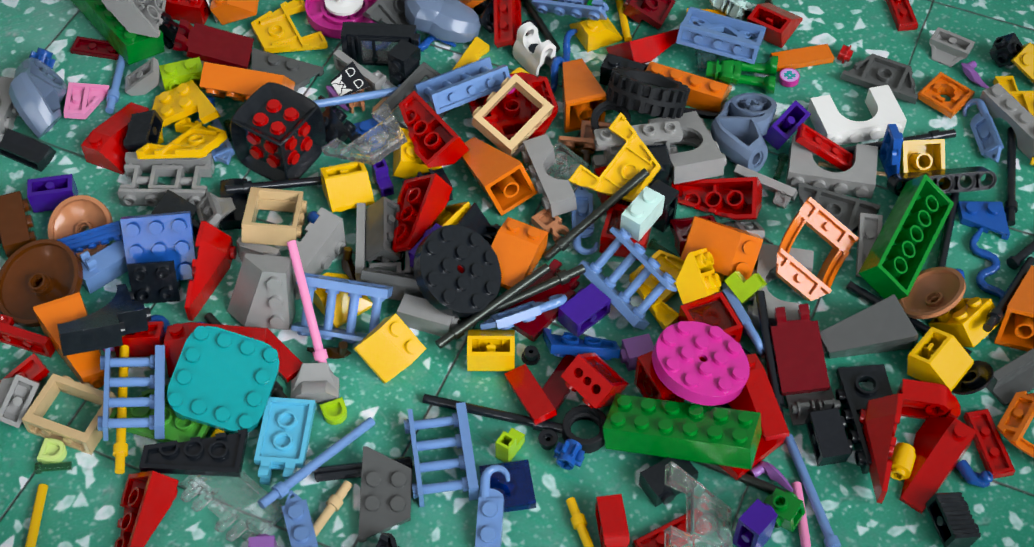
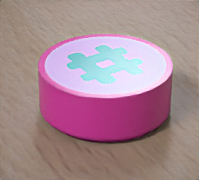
M793 68L782 69L779 74V83L785 87H795L799 83L800 74Z

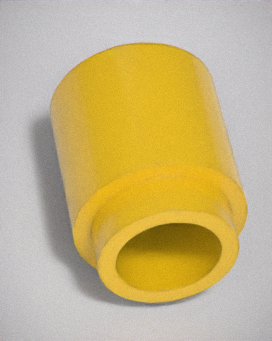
M900 442L894 447L892 458H889V460H892L891 478L901 481L911 476L916 459L915 449L912 445Z

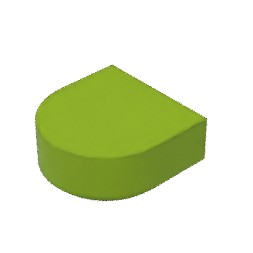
M342 397L319 405L324 420L328 424L338 425L346 420L347 408Z

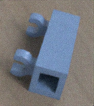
M123 239L112 243L90 256L88 250L79 255L83 268L82 285L90 294L128 272Z

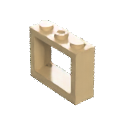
M516 73L511 78L507 77L500 85L501 89L497 93L494 91L486 99L487 103L483 107L479 106L472 113L473 119L471 124L502 152L510 156L519 149L523 141L527 140L552 114L554 108L550 102ZM513 88H516L539 110L508 140L486 121L484 117Z
M251 187L241 224L242 243L287 246V242L302 238L305 213L307 212V201L303 200L304 191ZM258 210L294 212L292 225L256 223Z
M53 373L21 420L29 433L43 438L59 439L65 446L92 455L103 437V431H98V416H103L104 391L96 389L89 383L84 382L82 384L74 381L69 376H59ZM60 391L101 405L85 432L43 418ZM110 391V398H117V396ZM110 408L109 417L112 414L114 408Z

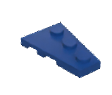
M544 328L543 339L550 354L554 356H577L578 354L595 352L603 360L619 359L621 349L616 341L590 336L584 337L583 340L574 336L573 333L564 332L561 336L551 334L552 329Z

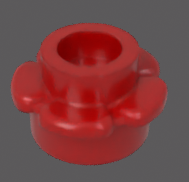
M843 44L838 54L837 60L842 61V64L844 61L849 62L854 52L850 50L851 45L846 46Z

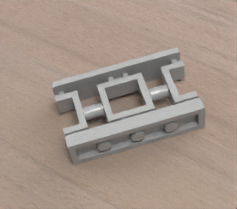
M678 120L631 125L646 146L665 144L669 154L678 153L677 147H670L671 143L681 142L683 138ZM609 128L594 130L596 151L604 150L603 155L593 156L591 161L593 173L595 168L609 165L626 143L612 133Z
M126 152L124 170L126 176H133L131 185L120 184L117 194L123 206L154 207L157 206L166 191L170 190L196 206L208 193L207 186H200L201 177L212 178L215 171L212 153H208L203 158L138 159L136 152ZM142 173H151V175L142 176ZM185 173H194L193 177H184ZM158 177H176L175 185H157ZM148 185V189H139V186ZM183 185L192 186L191 189H182Z
M357 203L356 281H361L362 269L366 267V203ZM409 250L405 251V270H402L401 262H390L389 259L382 255L374 259L381 260V263H369V268L414 275V268L410 267Z

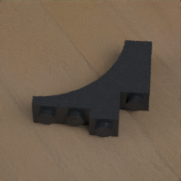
M126 284L116 285L117 292L115 297L103 308L85 317L57 324L63 356L122 346V336L148 331L147 322L151 321L149 307L145 308L142 300H134L133 291H128Z

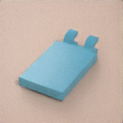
M269 398L264 411L254 456L255 465H260L257 474L260 477V484L270 485L272 469L284 470L282 477L286 480L296 473L297 468L305 466L316 409L315 400Z

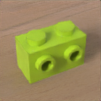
M200 57L159 65L165 91L171 90L181 83H186L190 80H193L199 87L203 69Z

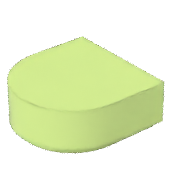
M45 438L37 456V461L50 465L62 462L67 455L64 443L59 439Z

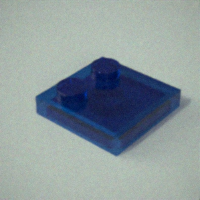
M521 460L498 463V465L504 466L509 471L510 482H506L505 476L501 472H495L490 478V488L496 489L503 494L505 500L504 512L536 508L529 461ZM490 465L479 466L480 477L482 472Z

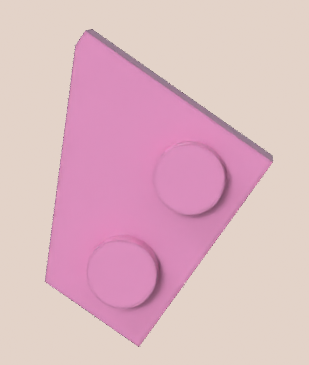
M69 82L63 112L64 118L86 120L106 98L110 86Z

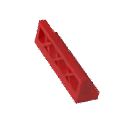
M494 0V44L497 48L507 45L513 47L517 39L518 28L522 25L521 0Z

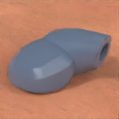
M458 0L404 1L406 21L410 25H416V31L429 34L439 40L454 43L471 42L480 34L481 25L477 13Z
M33 57L27 58L15 70L14 79L9 88V95L15 109L38 139L46 135L61 118L60 102H62L67 93L66 83L44 62Z
M760 93L738 94L722 106L720 114L712 121L711 134L713 140L717 141L719 150L725 154L726 159L735 165L739 164L756 172H759L764 166L768 155V148L763 136L767 134L768 129L771 127L777 109L776 101L773 98Z

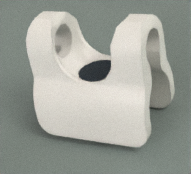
M527 22L518 28L517 39L513 45L512 52L514 58L528 73L538 76L540 67L545 63L551 68L552 60L556 54V46L550 40L541 42L538 28L532 22Z

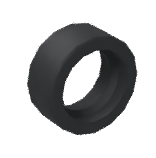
M605 101L600 103L591 115L593 134L595 129H600L598 119L607 110H614L619 114L621 112L631 125V115L628 109L624 106L616 105V102Z
M579 405L569 410L562 424V438L564 442L566 439L578 441L585 453L598 451L605 444L603 425L606 420L605 414L598 408H590L587 405ZM579 420H590L599 426V433L593 438L582 439L576 437L571 432V425Z

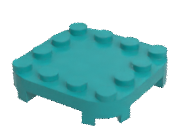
M196 327L184 344L168 385L167 398L171 410L175 413L176 417L182 420L188 419L231 434L238 433V430L247 429L248 433L258 428L262 422L264 411L279 374L280 361L277 350L263 341L219 327Z

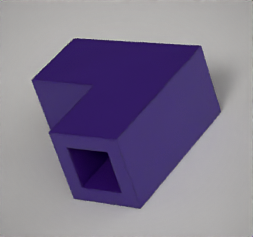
M381 158L371 161L373 180L381 198L393 195L394 187L389 177V170L385 159Z

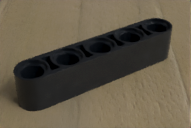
M982 166L898 173L888 178L887 188L899 196L906 182L926 174L945 194L979 191L993 188L997 182V176L994 172ZM986 174V178L981 182V177ZM965 176L964 182L960 184V179ZM944 178L943 184L939 186L940 179ZM903 181L902 187L897 190V184Z

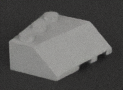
M101 0L106 9L119 20L128 32L154 38L160 36L159 26L163 22L161 15L165 11L166 0Z
M245 254L227 312L244 327L290 330L296 314L291 258Z

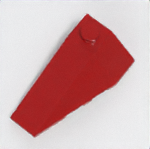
M434 173L404 180L397 200V204L400 205V211L396 213V219L399 222L394 230L392 248L394 252L411 250L446 207L453 188L438 174Z
M901 393L869 400L866 408L861 409L859 413V421L862 424V431L872 459L869 472L876 502L881 504L886 496L891 474L892 460L888 458H892L894 447L896 446L897 438L894 436L897 424L900 423L904 395Z
M155 471L128 475L120 506L125 507L123 518L118 519L117 525L121 529V536L116 540L114 547H144L175 500L178 493L177 485L179 480Z

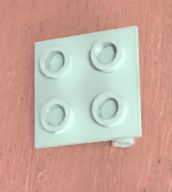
M709 0L711 6L739 20L744 19L745 10L751 12L754 10V5L746 0Z

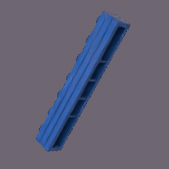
M120 221L112 222L57 239V241L66 244L75 253H81L87 248L94 249L100 244L107 245L110 241L122 240Z

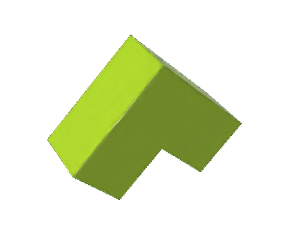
M735 271L724 280L741 303L747 302L755 295V292L760 291L767 285L759 273L753 274L746 280L739 271Z
M511 428L508 433L503 431L495 442L496 458L509 465L525 443V434L514 428Z

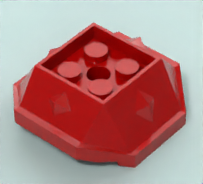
M524 72L516 73L554 106L552 114L528 139L544 135L558 113V105L549 81L544 76L537 77ZM515 89L513 93L507 94L484 119L510 140L534 116L539 108ZM489 95L468 102L471 114L477 107H483L487 103L486 99Z

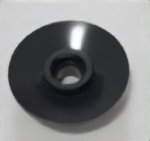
M974 361L972 367L952 390V393L968 395L984 389L994 377L992 366L984 361Z

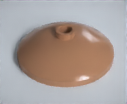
M87 195L72 196L62 201L51 214L48 223L49 239L57 240L83 232L88 227L89 230L112 223V216L108 208L98 199ZM108 244L97 245L94 249L87 248L83 252L76 254L80 259L79 255L88 250L90 256L106 248Z
M950 267L929 268L919 273L909 295L898 301L910 318L931 319L939 317L952 310L960 302L966 290V282L962 274L956 269Z

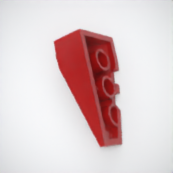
M679 29L608 46L606 49L610 54L642 64L647 63L676 42Z
M415 91L398 104L404 122L407 125L409 137L413 142L415 154L428 168L454 164L470 150L455 131Z
M130 102L92 130L81 144L86 162L123 175L125 173L124 165H126L124 158L126 152H128L124 148L123 140L128 130V123L131 121V114L149 111V108Z
M758 177L701 179L680 184H673L672 182V187L679 191L677 204L732 220H755L762 207V185Z
M201 221L195 242V247H198V258L192 260V276L194 280H189L184 307L188 321H193L230 269L232 259L235 260L237 255V247L233 245L232 237L206 221Z
M195 322L177 323L167 326L164 345L169 378L172 377L187 338L198 326L219 327L263 342L266 339V329Z
M756 353L747 354L750 367L749 378L739 396L727 404L732 409L761 413V437L765 441L788 437L790 432L766 371Z
M928 417L915 435L913 447L916 459L911 476L904 480L900 501L922 514L926 508L925 503L940 489L955 468V465L971 445L977 431L956 418Z

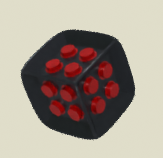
M268 82L255 91L235 112L230 123L231 137L237 158L244 166L271 181L300 178L319 158L326 144L325 125L320 107L310 98L273 82Z

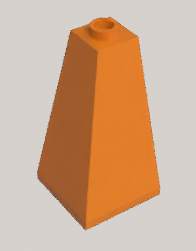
M582 58L562 63L564 131L567 133L581 130L582 120L591 121L593 110L600 103L606 101L607 95ZM605 111L600 115L598 122H605Z
M475 137L465 142L470 150L461 158L501 216L537 194L521 161Z
M1032 265L1007 305L994 344L1027 352L1034 348V266Z
M80 292L34 306L33 310L44 335L50 337L55 350L82 384L84 382L89 383L96 389L101 388L104 385V370H100L101 351L95 350L63 356L57 324L70 322L89 315Z

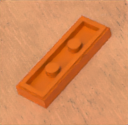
M828 44L770 54V57L778 56L776 72L785 68L797 69L833 63L834 56Z

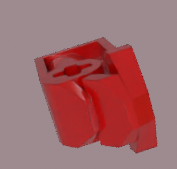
M902 379L897 393L904 394L901 416L925 420L928 417L957 419L960 416L961 406L956 396L945 385Z
M622 494L596 497L595 516L601 547H628L630 545V537Z

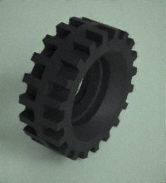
M614 67L606 91V98H609L611 102H616V105L624 106L628 110L638 111L641 114L646 113L654 117L660 116L661 118L669 117L675 119V117H683L690 88L680 81H675L673 78L665 77L659 73L655 74L638 68Z

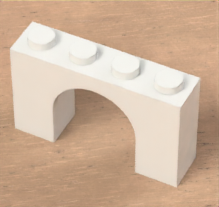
M889 85L868 89L865 103L873 118L867 121H853L842 116L830 95L810 98L807 110L811 113L809 117L816 132L839 146L884 138L888 124H896L899 132L903 134L907 122Z

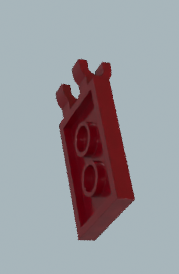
M180 19L173 50L187 52V57H200V60L247 69L254 38L195 23L193 27L188 21Z
M554 259L549 264L550 271L526 289L556 276V273L561 271L559 268L562 266V263ZM580 275L570 279V282L567 284L554 286L502 311L531 301L547 302L550 296L556 294H565L567 300H570L576 295V292L573 290L580 284L577 281ZM559 307L535 316L536 319L533 321L515 323L512 328L535 342L543 333L544 328H547L558 317Z
M800 304L798 306L799 319L786 321L785 307L775 308L774 315L777 326H770L780 390L783 396L830 390L818 320L810 321L808 304Z

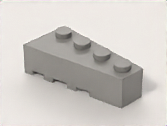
M323 207L318 210L317 215L319 217L314 224L309 222L306 226L305 231L307 232L300 242L296 240L304 272L318 275L328 269L332 261L338 255H341L344 247H346L343 219ZM293 270L295 300H298L301 297Z

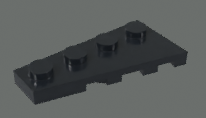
M243 429L238 430V433L226 435V432L215 434V437L204 439L194 437L190 438V441L180 443L176 440L145 445L139 469L141 472L155 471L164 474L240 477L248 431Z

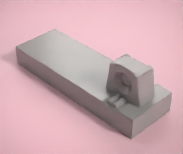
M339 49L333 53L335 68L340 72L352 61L370 85L364 88L367 92L380 90L387 82L386 75L379 70L371 73Z
M739 164L735 167V177H758L763 189L775 193L774 205L785 209L790 201H795L798 195L796 188Z
M860 213L856 277H861L858 273L882 229L883 215Z

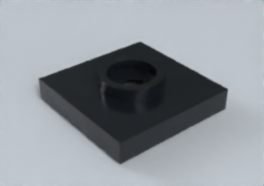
M884 364L837 368L836 373L839 384L841 380H847L855 406L866 405L869 400L893 395ZM869 380L873 383L874 389L871 391L863 390L858 383Z

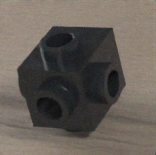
M1011 33L996 38L989 53L998 67L1012 66L1014 64L1011 60L1021 51L1023 45L1016 34Z

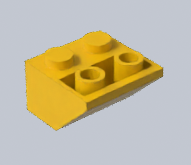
M401 128L393 143V176L408 179L417 176L418 172L422 174L429 172L430 168L415 154L408 129ZM442 166L431 167V168H432V170H437V169L442 168Z
M363 160L320 168L322 190L332 213L357 208V203H366V206L375 203L368 171Z
M707 248L688 253L675 282L682 304L722 291L720 288L722 286L720 276L717 273L715 274L713 268L714 259L712 254L707 251Z
M962 298L952 310L933 318L928 324L930 327L953 335L963 347L974 348L990 333L983 330V325L987 320V314L995 306L991 298Z
M931 327L908 354L907 375L920 381L945 385L952 392L972 367L974 360L953 335Z
M468 330L467 371H511L515 369V330Z

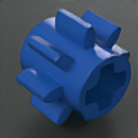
M39 47L37 52L32 50L29 58L39 59L51 69H53L56 61L52 58V52Z
M566 439L564 444L561 442L557 443L553 456L557 458L556 463L560 467L572 470L574 465L581 466L585 458V451L582 450V445L578 441Z

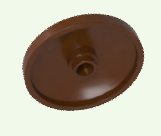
M40 239L20 247L6 260L0 270V311L4 315L13 317L14 322L18 325L25 327L40 326L33 310L34 306L80 292L83 281V268L77 254L66 244L53 239Z

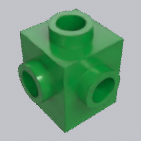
M778 488L764 500V503L769 504L778 514L774 527H782L793 533L805 514L803 501L798 499L794 493L788 490L782 491Z

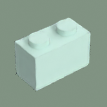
M646 186L621 214L620 229L624 228L632 235L631 238L639 242L663 214L665 196Z

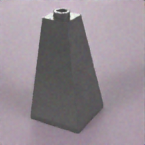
M895 294L820 331L824 354L827 353L830 359L913 349L918 342V333Z

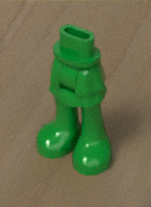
M771 56L765 63L755 64L732 58L721 60V62L719 61L720 59H717V62L707 61L706 77H715L714 80H720L727 84L756 86L763 88L769 94H774L778 56ZM742 71L764 74L768 76L757 77L743 75L741 73Z

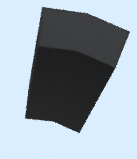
M7 129L0 142L1 155L40 172L48 166L56 153L51 146L11 129Z
M232 178L220 181V197H231L236 208L220 221L224 231L241 229L247 204V194H226L225 185L242 184L247 179Z

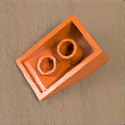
M694 216L680 259L685 261L688 253L707 248V251L713 256L715 272L730 276L733 272L739 271L747 280L752 275L764 239L755 233Z
M510 217L505 220L491 244L500 264L501 287L510 289L532 273L546 252L547 231Z

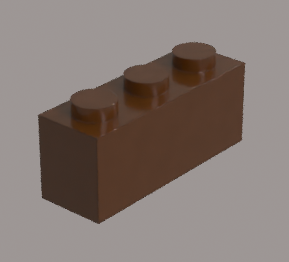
M20 191L0 196V235L2 246L8 258L20 247L37 240L35 232L31 231V228L34 227L32 216L27 213L31 211L28 198L23 199Z

